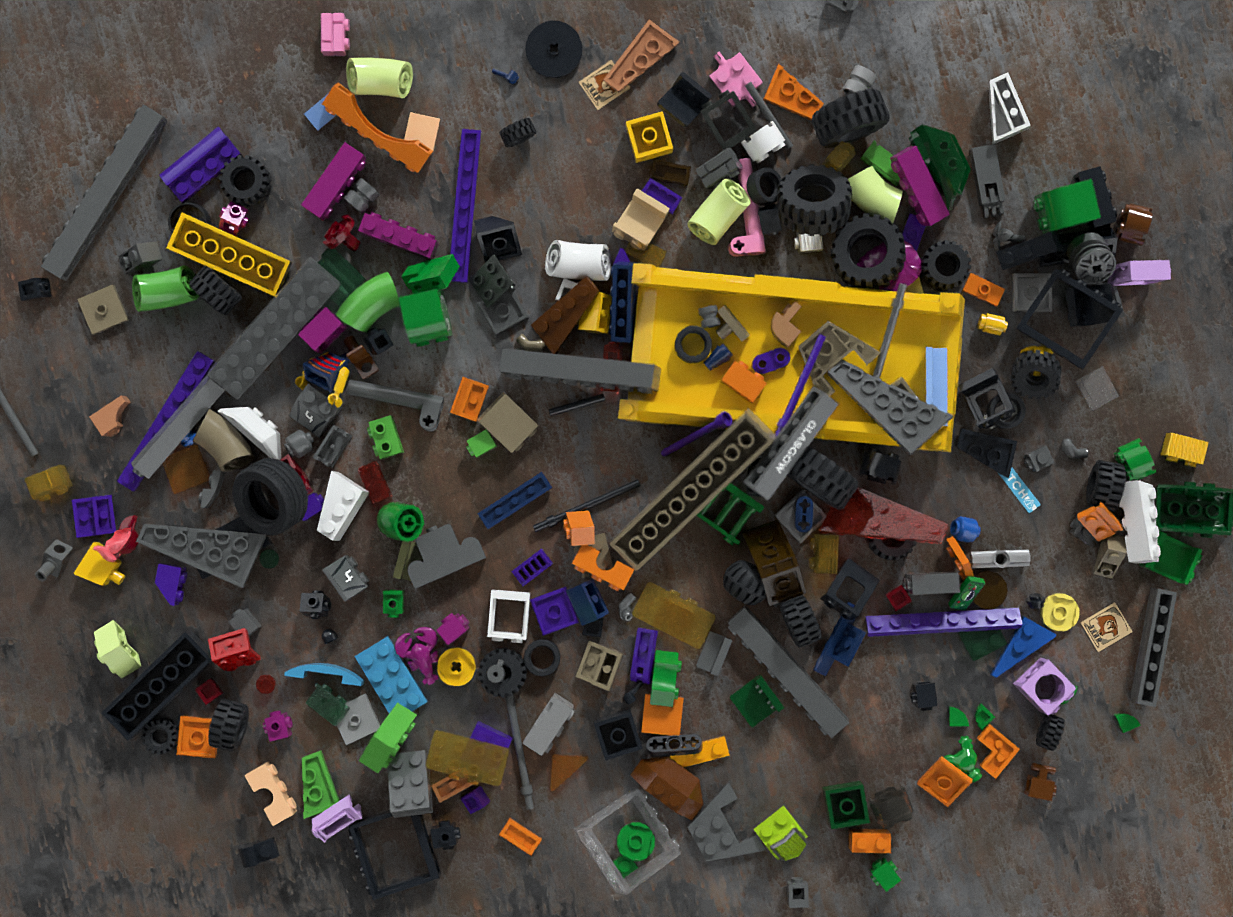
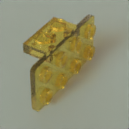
M648 582L632 612L633 616L699 649L715 620V615L697 606V601L689 597L687 600L681 598V593L674 589L668 591L652 582Z
M436 730L433 734L426 767L449 774L448 778L460 780V777L467 778V782L478 785L479 782L500 786L509 749Z

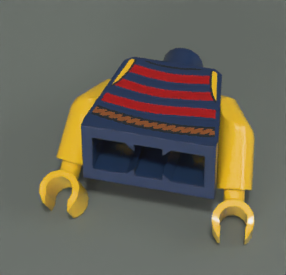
M325 352L303 363V375L295 379V384L304 390L307 384L311 382L329 392L335 391L328 396V402L333 405L335 401V406L339 408L342 405V399L339 395L343 393L349 377L348 364L351 361L347 358V353L337 356L331 352Z

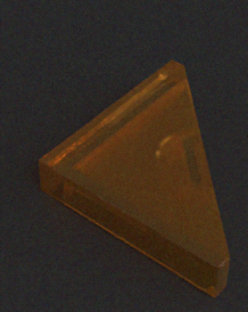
M553 754L551 791H554L588 760V756Z

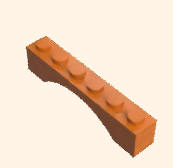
M340 83L332 87L322 103L327 112L342 118L341 121L345 125L353 126L358 130L357 133L374 141L373 144L377 148L388 151L391 158L403 162L405 167L411 172L418 173L434 152L419 140L397 139L378 130L362 113L357 104L355 94Z

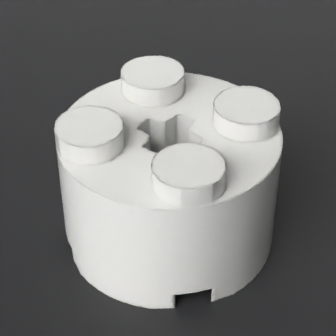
M772 121L769 123V126L767 124L742 141L741 144L752 161L759 163L769 156L768 152L770 150L774 153L785 146V139Z

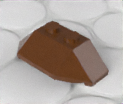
M669 756L641 759L630 774L648 793L683 817L693 820L703 806L699 778Z

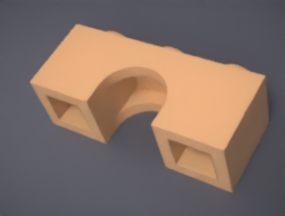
M267 761L244 776L253 792L261 788L269 789L272 792L273 802L265 807L264 811L274 826L292 816L297 811V805L292 797L289 798L286 793L287 787L285 783L277 777L278 771L274 764H270Z

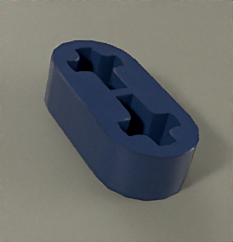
M802 496L795 503L794 526L797 531L805 533L810 531L813 525V501L807 496ZM803 499H806V503H809L805 513H803V508L799 506ZM802 515H805V522H808V526H805L804 530H802L801 526H798V522H802Z

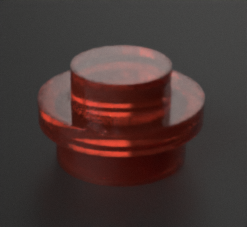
M262 675L256 681V687L260 693L269 694L275 689L276 681L271 675Z

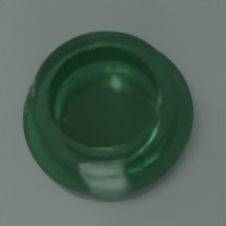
M265 550L260 555V563L264 568H274L279 563V555L274 550Z

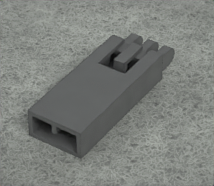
M996 145L971 148L969 150L978 202L979 206H982L984 218H989L988 210H990L991 217H996V209H998L999 216L1004 215L1002 202L1005 201ZM986 184H992V189H988L990 197H986L984 186Z

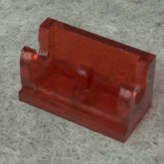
M377 461L358 468V473L365 488L370 492L368 495L373 505L392 497Z

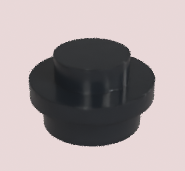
M1039 593L1030 594L1026 598V603L1031 609L1044 607V602L1046 601L1045 597Z

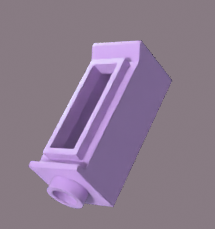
M350 795L346 796L312 819L313 835L325 843L327 839L354 821L362 819L361 805L357 804L353 808L352 797Z

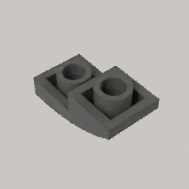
M213 470V474H210L209 485H211V489L203 488V492H200V508H209L213 504L222 487L225 472Z

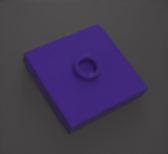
M566 586L530 599L543 636L579 623L574 607L566 593Z

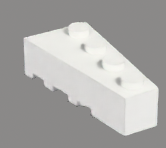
M1139 480L1125 482L1124 493L1119 504L1125 513L1122 525L1125 531L1128 532V535L1125 536L1128 561L1135 564L1159 562L1160 547L1157 544L1159 529L1156 526L1158 513L1154 504L1156 491L1153 485Z

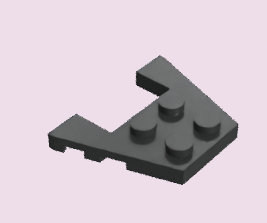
M729 782L724 785L723 789L714 796L712 801L687 826L706 862L766 850L756 833L739 842L720 808L738 799Z

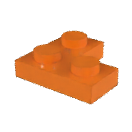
M954 536L946 539L949 546L946 550L950 558L954 557L956 559L954 563L958 571H960L958 573L961 581L964 582L967 576L974 577L970 562Z
M990 724L977 737L981 743L991 750L979 766L996 779L1020 749Z

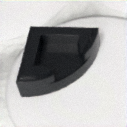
M604 618L588 623L582 635L601 638Z

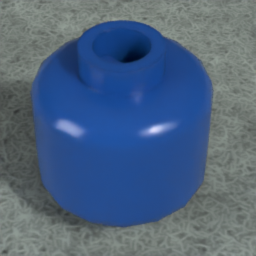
M957 517L950 526L951 535L961 542L971 543L979 537L981 532L977 520L969 517Z

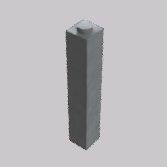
M206 375L131 462L134 468L132 471L141 478L145 476L149 479L225 390Z

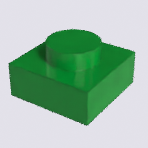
M622 855L611 861L622 879L638 868L635 861H629Z

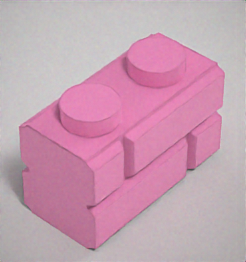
M344 13L321 14V52L324 56H347L346 50H350V40L346 38V31L350 30L349 19H346Z

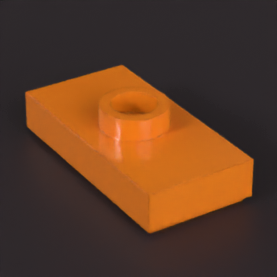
M970 273L961 291L997 307L1005 288Z
M511 818L508 819L499 833L501 837L532 856L542 840L541 837Z

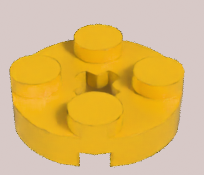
M461 647L446 650L439 657L437 664L440 679L444 683L453 686H462L468 683L476 670L473 655ZM452 663H461V671H453L451 669L453 668Z

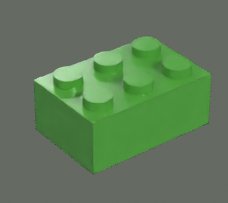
M397 702L373 735L359 762L377 773L383 767L387 768L392 761L390 756L395 757L401 748L399 744L403 745L408 738L406 732L410 734L416 723L413 721L417 714Z

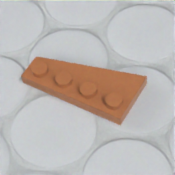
M649 19L603 79V82L619 93L678 46L680 42Z

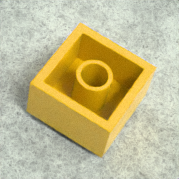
M663 111L626 121V130L636 163L673 153V145Z

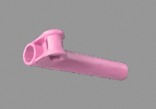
M751 158L739 159L743 166L739 170V185L746 192L748 177L753 173ZM751 198L750 205L743 211L746 236L736 237L728 245V252L733 257L754 256L766 253L758 214L759 205L754 203ZM736 243L742 247L739 251L737 248H734Z

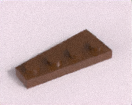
M588 276L531 324L532 328L553 354L558 353L560 347L578 324L584 312L587 311L600 292Z

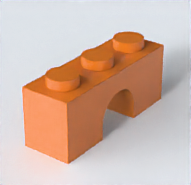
M581 545L572 562L575 565L574 569L583 574L585 571L591 573V578L599 582L605 580L609 583L608 587L619 591V589L624 590L634 568L617 560L611 569L602 570L596 563L600 551L589 545Z

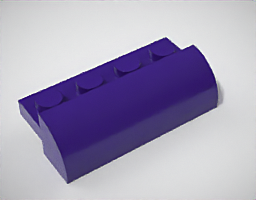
M218 126L159 174V176L182 203H185L219 175L221 168H226L224 166L225 162L230 163V158L234 157L237 159V156L242 154Z

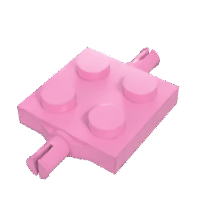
M720 52L717 55L715 54L713 57L720 66L709 76L721 93L729 90V92L734 91L740 101L746 99L754 108L757 104L745 85L752 82L754 87L758 88L763 84L762 80L740 52L728 60H725ZM732 98L727 100L732 107L736 105Z

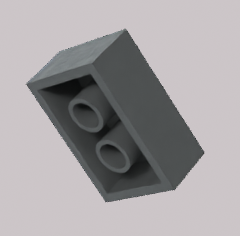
M426 750L398 753L395 757L391 755L392 761L388 766L390 813L394 818L433 813L429 756Z

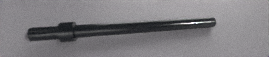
M637 479L558 515L548 516L546 520L533 525L535 532L549 526L552 528L558 522L566 519V512L586 511L641 485Z

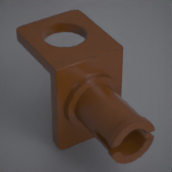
M348 336L344 339L343 342L349 350L346 356L354 364L363 380L379 371L370 353L363 345L359 346L354 336ZM365 363H371L372 365L369 372L362 371V366Z

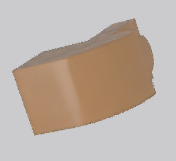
M794 302L793 305L788 304L782 311L784 316L776 312L771 320L773 336L786 348L790 346L801 332L789 322L801 308L797 302Z

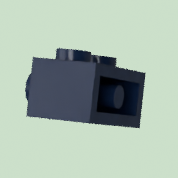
M593 578L566 590L582 626L598 620L609 613Z

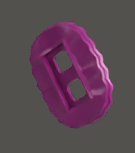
M904 241L906 261L904 262L902 272H899L898 278L895 281L891 280L889 282L890 285L884 287V285L879 286V290L897 291L899 283L905 284L908 287L919 277L922 271L921 259L910 243ZM884 242L862 256L857 266L871 268L880 264L887 254Z

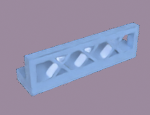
M926 347V403L936 406L937 409L945 413L948 412L947 348Z

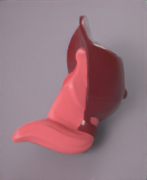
M138 516L126 517L122 521L119 530L115 531L113 537L106 541L105 546H95L93 550L98 551L109 562H115L120 555L129 554L135 550L138 545L136 541L139 536L135 529Z

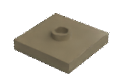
M113 284L77 299L92 335L129 321L116 287Z

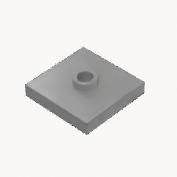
M366 693L330 710L346 745L376 732L381 726Z

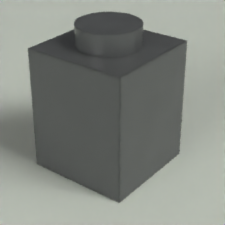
M248 608L238 609L231 615L232 619L228 621L235 631L246 628L249 636L262 627Z

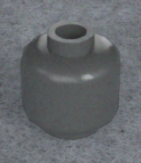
M297 430L285 439L284 447L291 457L301 458L313 449L312 443L314 440L309 432L304 433L302 430Z

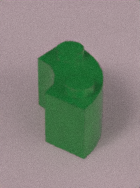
M656 650L650 704L673 707L674 699H678L679 688H675L677 672H681L682 661L678 660V652Z

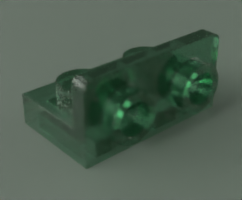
M316 683L315 691L305 703L332 725L337 726L350 709L346 705L347 700L339 694L337 697L331 693L333 689L325 683L323 685Z

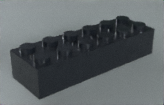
M192 630L184 632L101 714L127 741L135 738L147 724L159 715L213 662L210 649Z

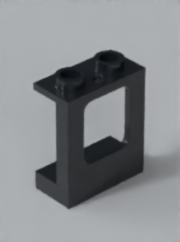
M994 368L958 385L975 417L976 425L980 429H988L995 425L994 422L1000 419L1002 421L1007 420L1016 412ZM991 390H997L1005 409L984 419L976 399Z
M848 558L839 567L840 571L820 599L824 601L827 607L838 611L841 617L852 621L859 616L880 580ZM845 577L852 578L864 587V592L854 607H850L836 596V592Z

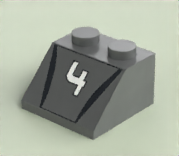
M307 384L296 399L289 416L318 438H321L343 407H336L335 402L331 405L328 402V396L313 385Z
M348 555L341 557L323 569V572L344 601L351 600L369 587L367 583L369 582L368 577L364 572H359L356 568L358 566L356 560L352 556L349 558Z

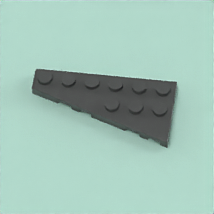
M843 359L828 371V375L910 456L954 416L937 409L932 404L929 405L919 400L918 397L892 384L889 385L881 381V378L877 376L873 377L863 372V369Z
M144 524L136 542L244 588L267 535Z

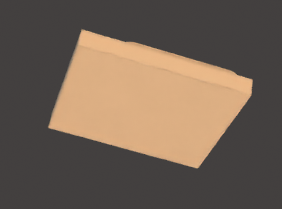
M410 112L404 140H419L431 150H434L440 119Z

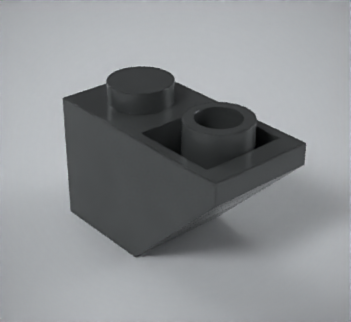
M157 241L135 244L119 255V263L124 274L153 266L162 260Z

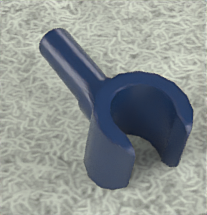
M494 68L492 70L493 74L505 78L510 84H515L519 79L518 74L513 70L508 74Z

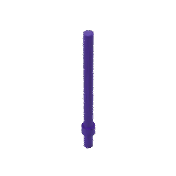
M818 335L783 417L779 419L776 425L778 427L775 432L776 437L793 414L826 339L824 335Z

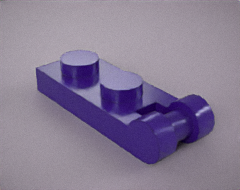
M637 629L630 674L631 681H642L645 684L651 683L657 630ZM640 667L644 668L643 673H640Z

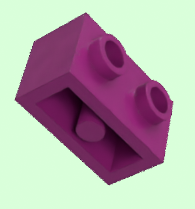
M451 613L441 621L443 625L436 629V631L449 645L470 628L468 626L470 622L463 614L460 616L459 613L456 615Z

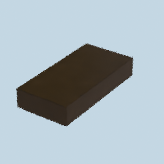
M654 160L651 178L655 181L688 186L691 166Z

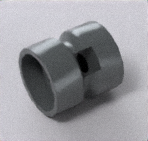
M360 178L354 185L355 190H350L344 199L363 215L369 208V202H374L380 194L364 179Z

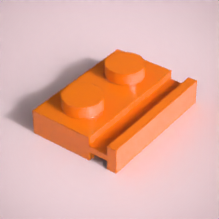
M462 377L450 413L477 422L489 386Z
M1103 502L1099 503L1100 505L1097 507L1092 506L1077 514L1078 520L1098 542L1114 535L1118 530H1123L1122 524Z

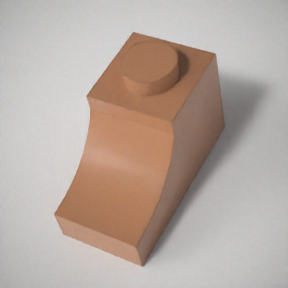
M121 395L89 416L102 436L113 437L120 432L119 429L123 427L121 423L123 411L131 402L127 396Z

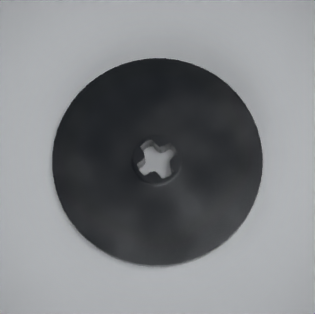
M554 20L546 21L536 26L529 34L525 47L526 57L530 66L540 75L549 78H560L570 74L578 66L583 50L577 31L565 22ZM550 46H553V47L558 46V47H557L558 52H557V53H556V52L550 53V51H551Z

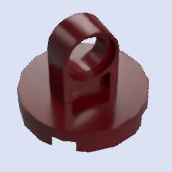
M346 214L341 216L343 220L339 223L335 221L324 235L327 240L323 241V244L329 249H333L342 243L355 252L361 245V242L350 233L354 226V220Z

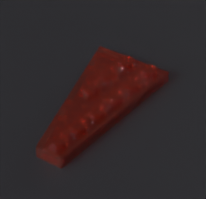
M858 487L843 509L830 508L818 531L820 534L835 533L843 536L847 534L866 538H893L901 541L905 539L941 544L949 529V525Z

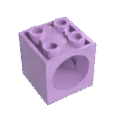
M1039 658L1013 683L1039 712L1046 715L1055 714L1060 709L1059 705L1064 700L1068 701L1074 695L1073 691L1076 690V687L1052 662L1044 658ZM1051 675L1056 683L1055 692L1051 698L1039 700L1035 693L1036 682L1042 676Z

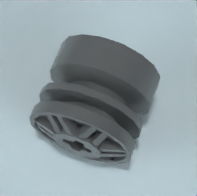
M1082 234L1076 237L1067 248L1066 256L1078 279L1087 284H1099L1107 280L1116 269V259L1104 238L1099 234Z

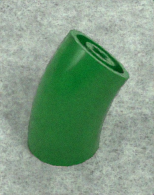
M390 502L379 510L377 526L385 536L409 542L415 540L421 534L424 526V517L421 510L414 505Z

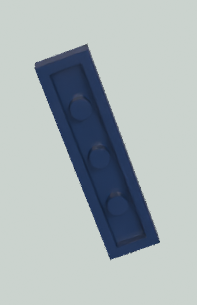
M540 472L477 514L486 528L490 529L550 490L552 486L543 472Z

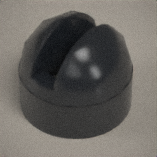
M325 629L322 633V640L325 645L339 638L332 629Z

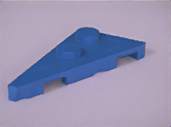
M1022 616V627L1015 629L990 675L997 678L1054 639L1056 634Z

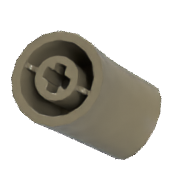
M209 409L193 442L204 448L214 458L223 472L237 470L251 463L255 459V455L244 436L227 419Z

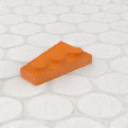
M780 64L776 68L763 99L809 120H812L813 114L824 104L811 91L803 87L794 76L786 72Z

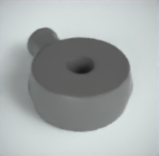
M498 659L497 665H492L488 668L487 678L490 682L499 683L504 679L503 660Z

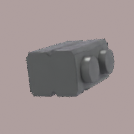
M726 148L699 166L696 172L707 189H715L722 180L728 177L732 179L739 175V170L743 166L733 149Z

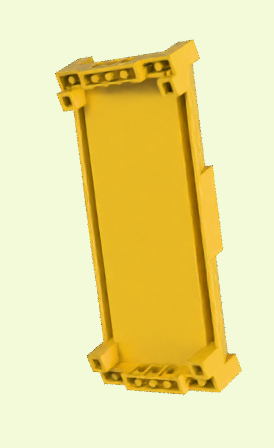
M633 263L631 283L639 286L631 362L654 364L661 368L658 391H653V394H645L634 389L633 392H628V400L620 399L618 419L651 424L704 427L712 423L716 416L723 411L731 415L733 423L749 408L775 434L778 428L776 425L779 419H782L805 367V362L798 346L827 321H830L880 352L893 307L891 306L892 300L896 297L897 291L841 286L837 282L755 274L754 278L658 268L652 264ZM905 292L903 298L905 302L897 318L880 376L881 381L891 385L898 378L903 377L919 400L926 403V347L947 348L948 413L955 415L965 299L960 293L940 292V295ZM794 302H797L801 308L789 322L801 332L790 346L786 348L773 336L771 320L776 312L784 316L782 313L784 308L788 304L793 305ZM717 305L719 310L726 305L750 334L748 338L741 341L733 331L723 340L716 330L726 322L717 312L716 317L720 319L721 325L704 328L710 335L712 348L709 355L703 361L698 363L685 362L678 357L675 351V340L678 333L688 326L701 327L703 319L699 315L698 309L707 306ZM690 333L683 338L682 349L687 355L697 356L704 350L705 343L700 335ZM724 343L733 356L730 357L728 362L710 371L704 364V361L707 360L718 345L721 346ZM777 348H784L790 354V361L785 367L761 374L765 378L764 382L767 384L753 403H750L721 382V379L734 361L744 362L749 366L748 370L754 374L752 361L756 356ZM852 350L843 360L873 376L878 356L866 365L860 356ZM778 354L777 359L779 361H783L784 356L782 354ZM759 361V366L764 368L766 363ZM828 371L823 375L835 390L829 397L838 403V406L814 439L901 447L828 375ZM810 375L793 413L814 386ZM954 416L948 422V426H943L917 450L951 452Z

